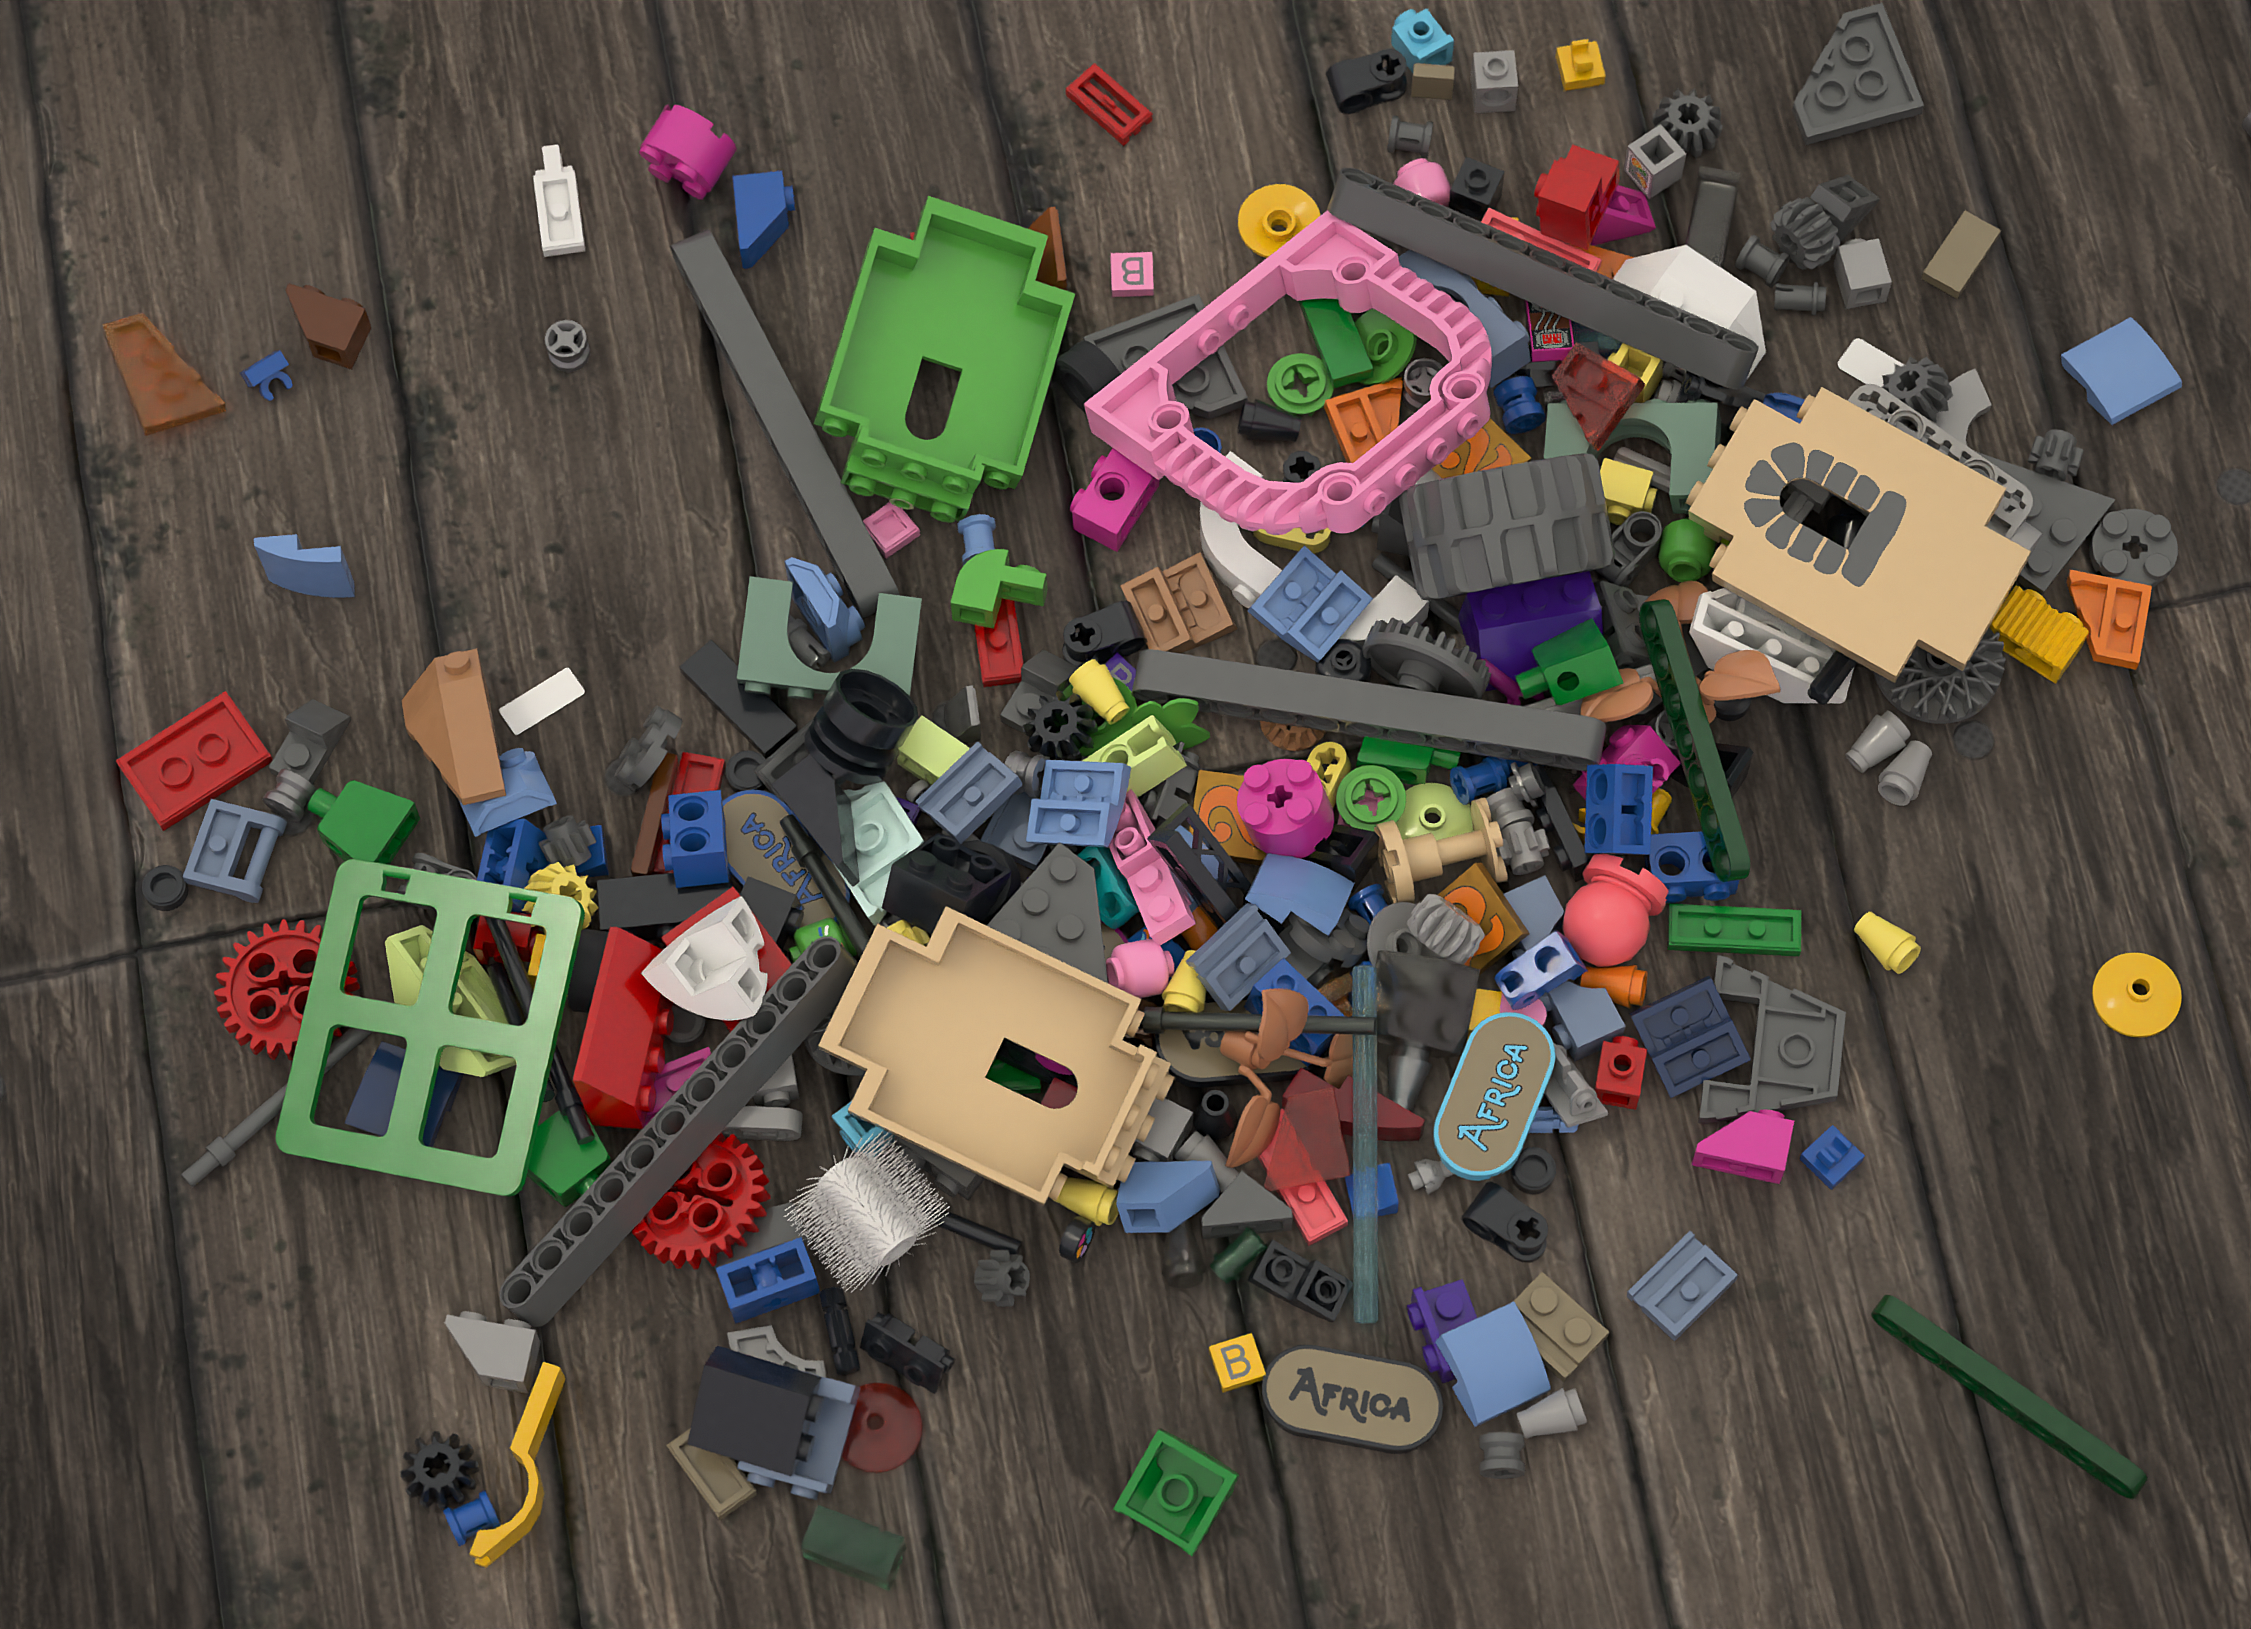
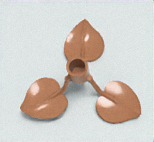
M1684 581L1679 585H1670L1655 592L1645 602L1669 600L1674 608L1685 643L1681 624L1692 623L1698 598L1702 593L1708 592V590L1700 582ZM1742 650L1725 655L1716 662L1714 671H1707L1704 674L1703 681L1695 677L1709 724L1716 717L1714 700H1735L1781 692L1769 659L1763 653L1755 650ZM1618 669L1624 683L1584 697L1580 715L1593 717L1603 722L1616 721L1633 716L1649 706L1653 699V691L1661 697L1658 684L1651 677L1640 679L1635 669Z
M1274 988L1262 990L1263 1014L1259 1033L1226 1031L1221 1041V1054L1241 1064L1238 1073L1246 1076L1260 1092V1095H1255L1251 1098L1242 1112L1228 1159L1224 1166L1234 1168L1258 1157L1272 1142L1279 1124L1280 1106L1278 1103L1270 1101L1272 1097L1271 1091L1253 1070L1258 1068L1265 1069L1272 1061L1284 1055L1327 1067L1323 1080L1340 1089L1348 1075L1355 1078L1359 1073L1366 1057L1369 1035L1335 1034L1330 1044L1329 1057L1324 1058L1290 1049V1041H1293L1301 1034L1306 1024L1309 1010L1308 1001L1305 996L1290 989Z

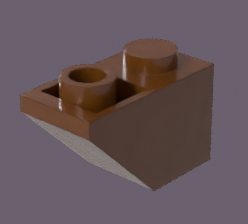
M288 283L285 289L313 357L352 370L372 328L366 309L355 300L349 298L338 300L326 296L316 287L304 285L302 288Z

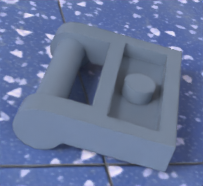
M211 799L183 874L184 881L190 885L230 894L247 902L258 903L263 893V888L260 886L276 840L278 836H283L287 821L277 815ZM250 828L260 829L261 833L244 880L233 877Z

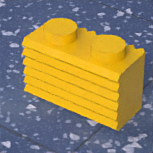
M2020 586L2014 587L1989 627L1994 634L1997 631L1999 632L2000 637L1998 641H2003L2004 652L2055 684L2081 650L2089 633L2087 628L2083 627L2081 620L2075 615L2068 612L2059 613L2057 609H2052L2047 604L2041 594L2031 589L2022 590Z

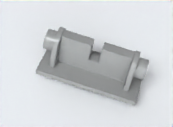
M1553 1043L1555 1063L1544 1095L1566 1127L1569 1128L1608 1116V1111L1598 1099L1594 1089L1588 1085L1574 1063L1567 1057L1565 1048Z

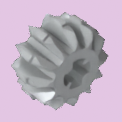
M1427 894L1423 901L1419 902L1411 912L1412 916L1407 921L1411 934L1428 946L1430 950L1455 964L1464 965L1470 956L1473 957L1480 947V942L1485 937L1478 923L1450 901H1446L1436 894Z

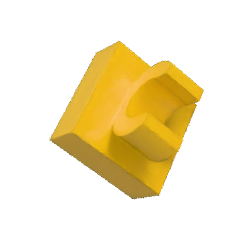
M1588 39L1572 41L1570 46L1558 47L1556 49V60L1564 91L1604 85L1605 72L1597 41L1588 42Z

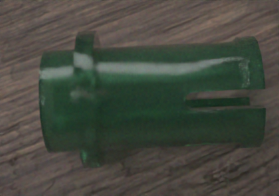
M1248 1226L1221 1254L1215 1252L1213 1254L1214 1260L1209 1264L1212 1270L1227 1284L1233 1279L1238 1281L1241 1278L1239 1273L1263 1250L1265 1251L1268 1248L1265 1242Z

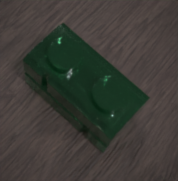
M818 1505L801 1545L805 1559L886 1590H890L907 1549L904 1537L889 1531L881 1533L880 1529L876 1526Z

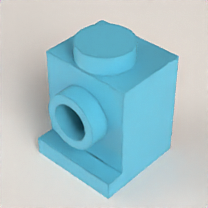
M1427 8L1419 13H1416L1413 9L1407 10L1395 20V26L1392 27L1391 44L1395 50L1403 54L1406 59V65L1412 73L1416 63L1446 65L1452 61L1454 39L1450 34L1446 35Z
M851 1102L832 1115V1119L841 1129L839 1131L841 1137L853 1151L857 1146L854 1151L855 1153L862 1146L861 1151H863L872 1141L874 1145L880 1140L867 1153L876 1148L881 1141L884 1143L876 1148L874 1152L878 1151L886 1143L889 1144L895 1141L894 1137L896 1135L888 1133L848 1113Z

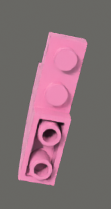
M1131 789L1126 793L1122 813L1109 848L1117 868L1128 881L1150 937L1155 943L1162 945L1195 925L1196 922L1189 908L1192 903L1185 887L1147 840V837L1156 829L1136 794Z

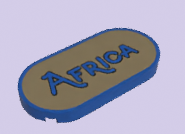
M762 790L741 791L723 800L728 868L730 875L742 889L749 876L796 894L801 903L800 910L804 911L800 928L829 917L833 918L840 925L808 870L800 867L791 852L793 845L780 826V821L785 816L795 815L792 810L777 796ZM795 815V817L797 818L798 822L800 823V825L802 826L803 830L805 831L806 835H807L808 837H812V838H813V836L809 833V831L805 828V826L801 823V821H800V820L798 819V817ZM818 844L823 853L821 858L849 904L851 897L848 885L832 860Z

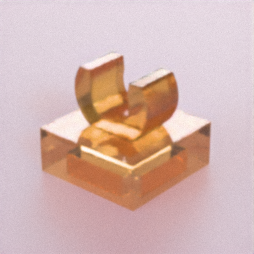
M1349 972L1337 976L1317 989L1344 1016L1351 1017L1355 1014L1351 1004L1344 996L1357 988Z

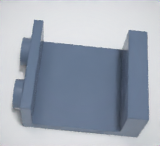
M819 1376L821 1381L818 1395L824 1396V1403L818 1421L816 1423L811 1422L809 1434L815 1436L813 1450L808 1462L800 1461L792 1476L739 1461L737 1469L749 1472L747 1481L771 1488L774 1487L776 1479L793 1484L790 1493L817 1500L819 1491L831 1494L861 1388Z

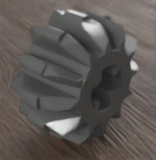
M1678 88L1673 93L1672 99L1663 96L1659 103V109H1656L1652 118L1654 128L1661 124L1684 152H1690L1696 160L1701 156L1702 149L1711 152L1715 146L1716 139L1721 135L1723 127L1720 121V107L1711 106L1712 99L1710 95L1701 99L1698 98L1695 88L1690 91L1689 96H1685Z
M1806 197L1803 199L1797 198L1793 202L1789 201L1780 207V211L1774 214V219L1770 222L1771 229L1774 232L1772 238L1780 246L1779 252L1789 254V262H1795L1801 270L1807 268L1812 270L1816 266H1821L1829 261L1830 257L1836 253L1840 240L1836 235L1838 228L1832 224L1830 220L1831 215H1827L1823 211L1822 205H1815L1812 199Z
M1910 356L1906 365L1901 367L1894 363L1895 372L1882 376L1883 389L1928 420L1936 422V414L1938 412L1949 411L1947 400L1953 397L1952 387L1947 380L1948 376L1942 367L1940 368L1938 364H1934L1927 357L1918 362ZM1890 407L1888 413L1892 415L1895 410ZM1908 419L1899 420V422H1901L1907 427H1909L1912 424L1913 426H1916L1912 421Z

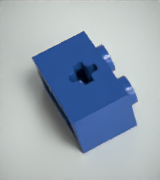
M525 818L516 819L489 830L477 880L524 889L528 885V880L532 874L550 865L539 846L540 841L547 839L545 833ZM512 900L511 912L530 914L522 911L527 901Z
M802 1237L716 1268L735 1324L820 1293L817 1278Z

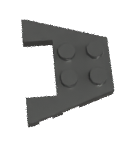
M1718 955L1715 965L1714 985L1721 999L1758 1005L1750 1084L1747 1086L1704 1080L1698 1123L1707 1124L1736 1119L1750 1111L1756 1113L1759 1110L1782 1111L1836 1101L1846 1012L1795 988L1793 991L1770 981L1767 975L1756 970L1753 972L1733 964L1734 960Z

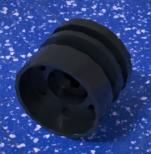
M861 669L841 671L824 699V706L819 709L813 719L814 721L804 735L805 746L811 756L822 767L842 779L857 784L872 785L881 782L899 753L898 747L903 745L919 718L917 706L902 688L882 675Z

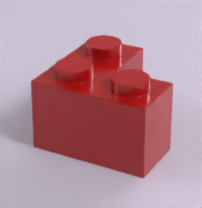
M1573 144L1566 158L1560 157L1558 161L1554 160L1549 173H1542L1539 177L1534 192V197L1538 198L1536 216L1540 217L1541 234L1588 250L1620 181L1619 160Z

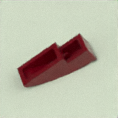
M1300 1068L1282 1096V1109L1285 1112L1307 1123L1335 1133L1383 1141H1419L1424 1133L1425 1119L1349 1075L1340 1089H1337L1307 1070Z

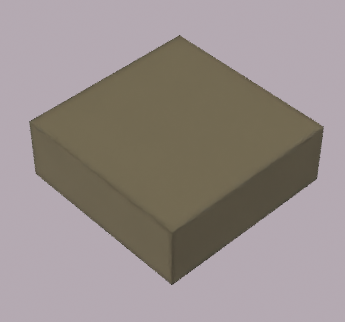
M1422 63L1414 64L1411 97L1452 100L1455 67Z

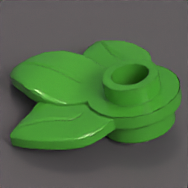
M1178 698L1167 702L1163 706L1157 702L1149 701L1136 708L1131 717L1133 725L1136 726L1153 715L1173 735L1176 744L1179 742L1185 743L1182 750L1196 746L1210 738L1209 731L1192 723L1199 710L1198 702L1192 699Z

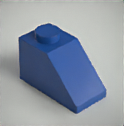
M782 171L733 176L739 248L743 269L752 268L789 228L787 211H795L793 186L784 185Z

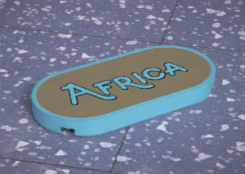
M1514 1012L1495 1014L1480 1022L1468 1038L1437 1115L1433 1131L1435 1149H1437V1153L1441 1157L1440 1160L1448 1170L1459 1177L1473 1181L1491 1179V1176H1496L1501 1172L1503 1174L1509 1170L1520 1156L1551 1078L1555 1063L1553 1041L1547 1030L1533 1018Z

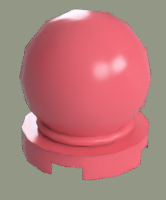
M1604 853L1594 854L1589 864L1585 867L1582 874L1584 881L1588 885L1581 887L1566 904L1562 926L1564 935L1569 939L1580 959L1597 967H1610L1633 959L1647 941L1650 930L1648 916H1657L1662 912L1666 905L1667 899L1665 898L1669 892L1661 880L1648 870L1642 868L1638 875L1620 866L1623 858Z

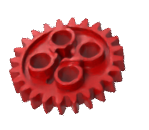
M284 919L281 921L279 931L273 932L267 923L263 924L264 936L260 938L253 932L248 931L247 936L250 944L247 947L236 942L233 944L238 956L236 959L223 957L222 961L229 972L216 974L219 984L224 986V988L215 990L214 995L219 1002L223 1003L216 1009L221 1018H228L224 1023L225 1028L229 1034L237 1032L235 1038L240 1046L251 1041L250 1048L255 1055H258L266 1046L271 1060H275L280 1049L285 1051L289 1061H292L303 1019L300 1011L306 1005L314 972L303 974L299 972V969L308 961H316L323 929L320 925H317L308 933L304 920H300L295 930H290ZM350 961L344 985L345 993L352 996L355 995L349 992L360 989L358 979L350 977L358 972L354 961ZM264 965L275 966L272 973L267 977L259 978L255 976L260 967ZM287 985H293L292 987H289L287 995H281L282 993L286 992ZM251 990L258 991L252 994L251 996L248 995ZM263 1007H276L275 1012L269 1018H256L257 1013ZM339 1027L335 1029L334 1036H342Z
M721 1132L685 1171H690L689 1175L683 1179H678L668 1190L674 1192H666L632 1230L633 1235L639 1242H642L641 1245L650 1255L654 1253L662 1264H665L670 1259L677 1269H681L686 1259L694 1270H698L702 1258H706L712 1266H716L717 1253L723 1252L731 1259L733 1257L731 1245L736 1242L740 1246L746 1247L748 1244L743 1234L746 1231L752 1233L759 1232V1228L753 1222L754 1217L767 1216V1212L759 1204L771 1198L770 1194L763 1187L770 1182L762 1170L764 1168L763 1163L757 1155H754L755 1153L747 1143L742 1144L734 1134H731L726 1139ZM731 1177L726 1185L719 1187L725 1179ZM676 1211L673 1217L665 1220L671 1212ZM717 1218L711 1226L705 1228L710 1220Z

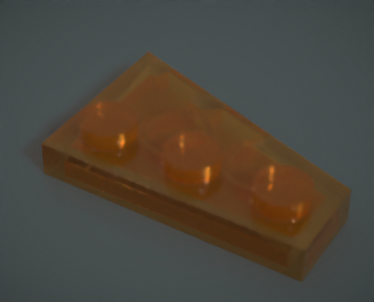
M144 313L103 324L104 336L145 436L226 412L225 402L217 393L213 394L202 382V377L193 367L189 368L175 352L174 346Z

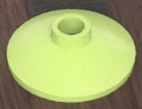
M1425 783L1415 785L1405 791V811L1396 823L1402 840L1432 833L1435 840H1440L1474 831L1471 805L1460 803L1452 787L1440 783ZM1428 813H1436L1441 819L1437 823H1429L1424 817Z

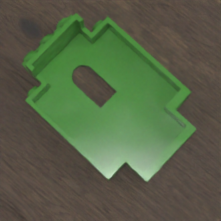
M928 196L921 211L913 240L874 228L866 248L813 423L822 426L823 431L837 437L849 435L854 437L840 483L848 485L849 489L856 494L862 496H873L876 494L890 499V503L902 509H914L916 507L930 512V515L939 521L949 523L955 520L960 521L965 517L969 510L973 493L979 485L981 478L984 479L987 485L993 488H1016L1024 473L1075 296L1074 293L1035 281L1048 235ZM922 359L961 372L945 429L940 436L930 440L914 436L908 430L905 423V414Z

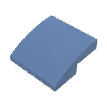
M2132 317L2061 354L2062 367L2086 389L2087 402L2111 425L2182 387V380L2167 357Z
M297 534L254 538V547L270 582L291 591L307 595L335 598L355 597L354 580L341 546L303 549Z
M1304 545L1247 611L1289 645L1314 661L1319 662L1373 598L1342 570L1336 574Z
M1046 760L1041 797L1031 801L1026 842L1058 845L1060 842L1063 845L1108 847L1122 813L1131 767L1124 763Z
M1268 853L1263 859L1245 900L1255 904L1260 910L1280 923H1283L1289 913L1293 912L1326 935H1329L1337 925L1355 883L1311 861Z
M1515 1302L1444 1333L1435 1341L1458 1380L1452 1389L1474 1427L1538 1398L1551 1390L1536 1343Z

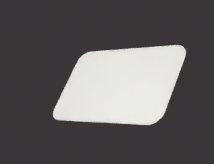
M1862 339L1853 340L1838 361V367L1865 384H1875L1880 387L1884 386L1882 376L1895 372L1894 363L1901 367L1904 364Z

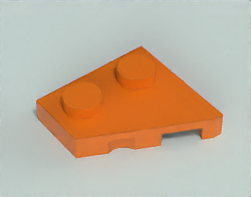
M2070 570L2066 583L2078 618L2083 623V627L2089 631L2086 641L2093 661L2136 670L2140 661L2152 586Z

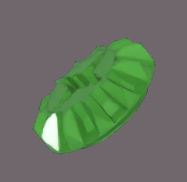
M1297 353L1283 357L1274 364L1267 378L1268 398L1273 400L1277 408L1290 412L1294 416L1298 414L1312 416L1315 411L1322 407L1324 408L1325 400L1330 399L1334 392L1323 361L1309 354ZM1295 374H1297L1298 379H1301L1303 384H1311L1307 386L1306 397L1300 395L1297 389L1290 390L1294 387Z
M1376 765L1361 766L1349 772L1339 784L1336 795L1337 810L1345 824L1353 828L1374 831L1376 824L1394 820L1395 823L1398 822L1405 811V789L1400 779L1390 770ZM1366 784H1369L1374 796H1382L1384 798L1383 801L1377 804L1376 816H1373L1372 811H1369L1367 805L1357 804L1358 801L1365 798Z

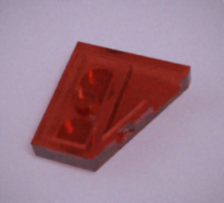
M1577 342L1552 375L1557 387L1564 395L1573 416L1577 419L1585 433L1587 441L1597 451L1601 449L1646 386L1640 377Z

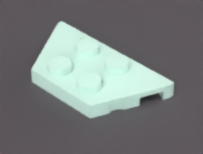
M885 781L866 785L860 790H843L851 800L860 882L852 887L840 871L839 873L874 926L880 923L887 912L882 909V904L892 864L925 842Z

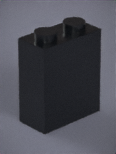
M716 1346L704 1364L687 1445L792 1476L800 1461L808 1462L813 1450L815 1436L810 1435L809 1430L811 1422L816 1423L818 1421L824 1403V1396L818 1395L821 1377Z

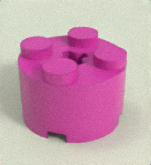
M668 104L641 144L639 154L651 163L648 170L655 177L664 182H669L673 177L684 183L682 188L687 193L702 200L712 190L737 148L732 139L725 133L719 139L711 131L714 124L703 116L680 105H674L671 109Z
M1278 759L1262 765L1251 766L1245 772L1244 781L1240 786L1237 796V808L1246 830L1257 848L1266 854L1271 853L1302 859L1316 851L1314 846L1323 838L1327 840L1334 825V811L1318 774L1309 762L1305 760Z

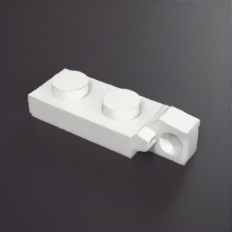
M559 145L542 147L545 169L535 171L536 176H533L544 257L584 252L586 250L575 171L572 166L563 167Z

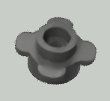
M1516 762L1511 763L1514 775L1509 777V783L1515 796L1519 801L1525 799L1533 807L1537 806L1536 798L1546 794L1544 784L1537 769L1531 762L1521 767H1518Z

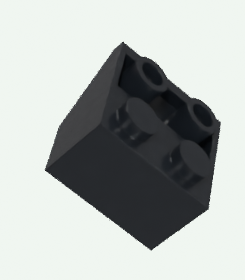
M937 833L892 864L882 909L930 934H933L945 907L983 923L1008 882L1012 870L998 864L994 858L988 855L979 854L961 845L953 837Z

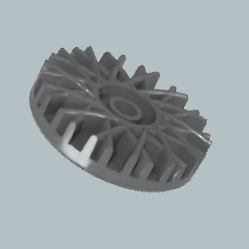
M1391 618L1388 624L1383 620H1376L1374 626L1371 627L1362 647L1363 656L1366 659L1371 658V668L1389 683L1401 688L1482 699L1492 673L1488 672L1489 667L1485 666L1486 661L1476 659L1477 654L1470 652L1468 645L1461 649L1453 648L1456 642L1455 639L1446 638V634L1443 631L1439 634L1437 640H1434L1428 632L1429 627H1423L1418 622H1414L1410 628L1405 625L1403 620L1399 621Z
M1988 628L1963 671L1916 646L1895 683L1874 672L1880 690L1887 700L1909 717L1934 724L1959 722L1980 712L1988 705L1997 692L2005 670L2006 658L2002 657L2004 643L2003 641H1998L2000 637L1998 631L1994 634Z

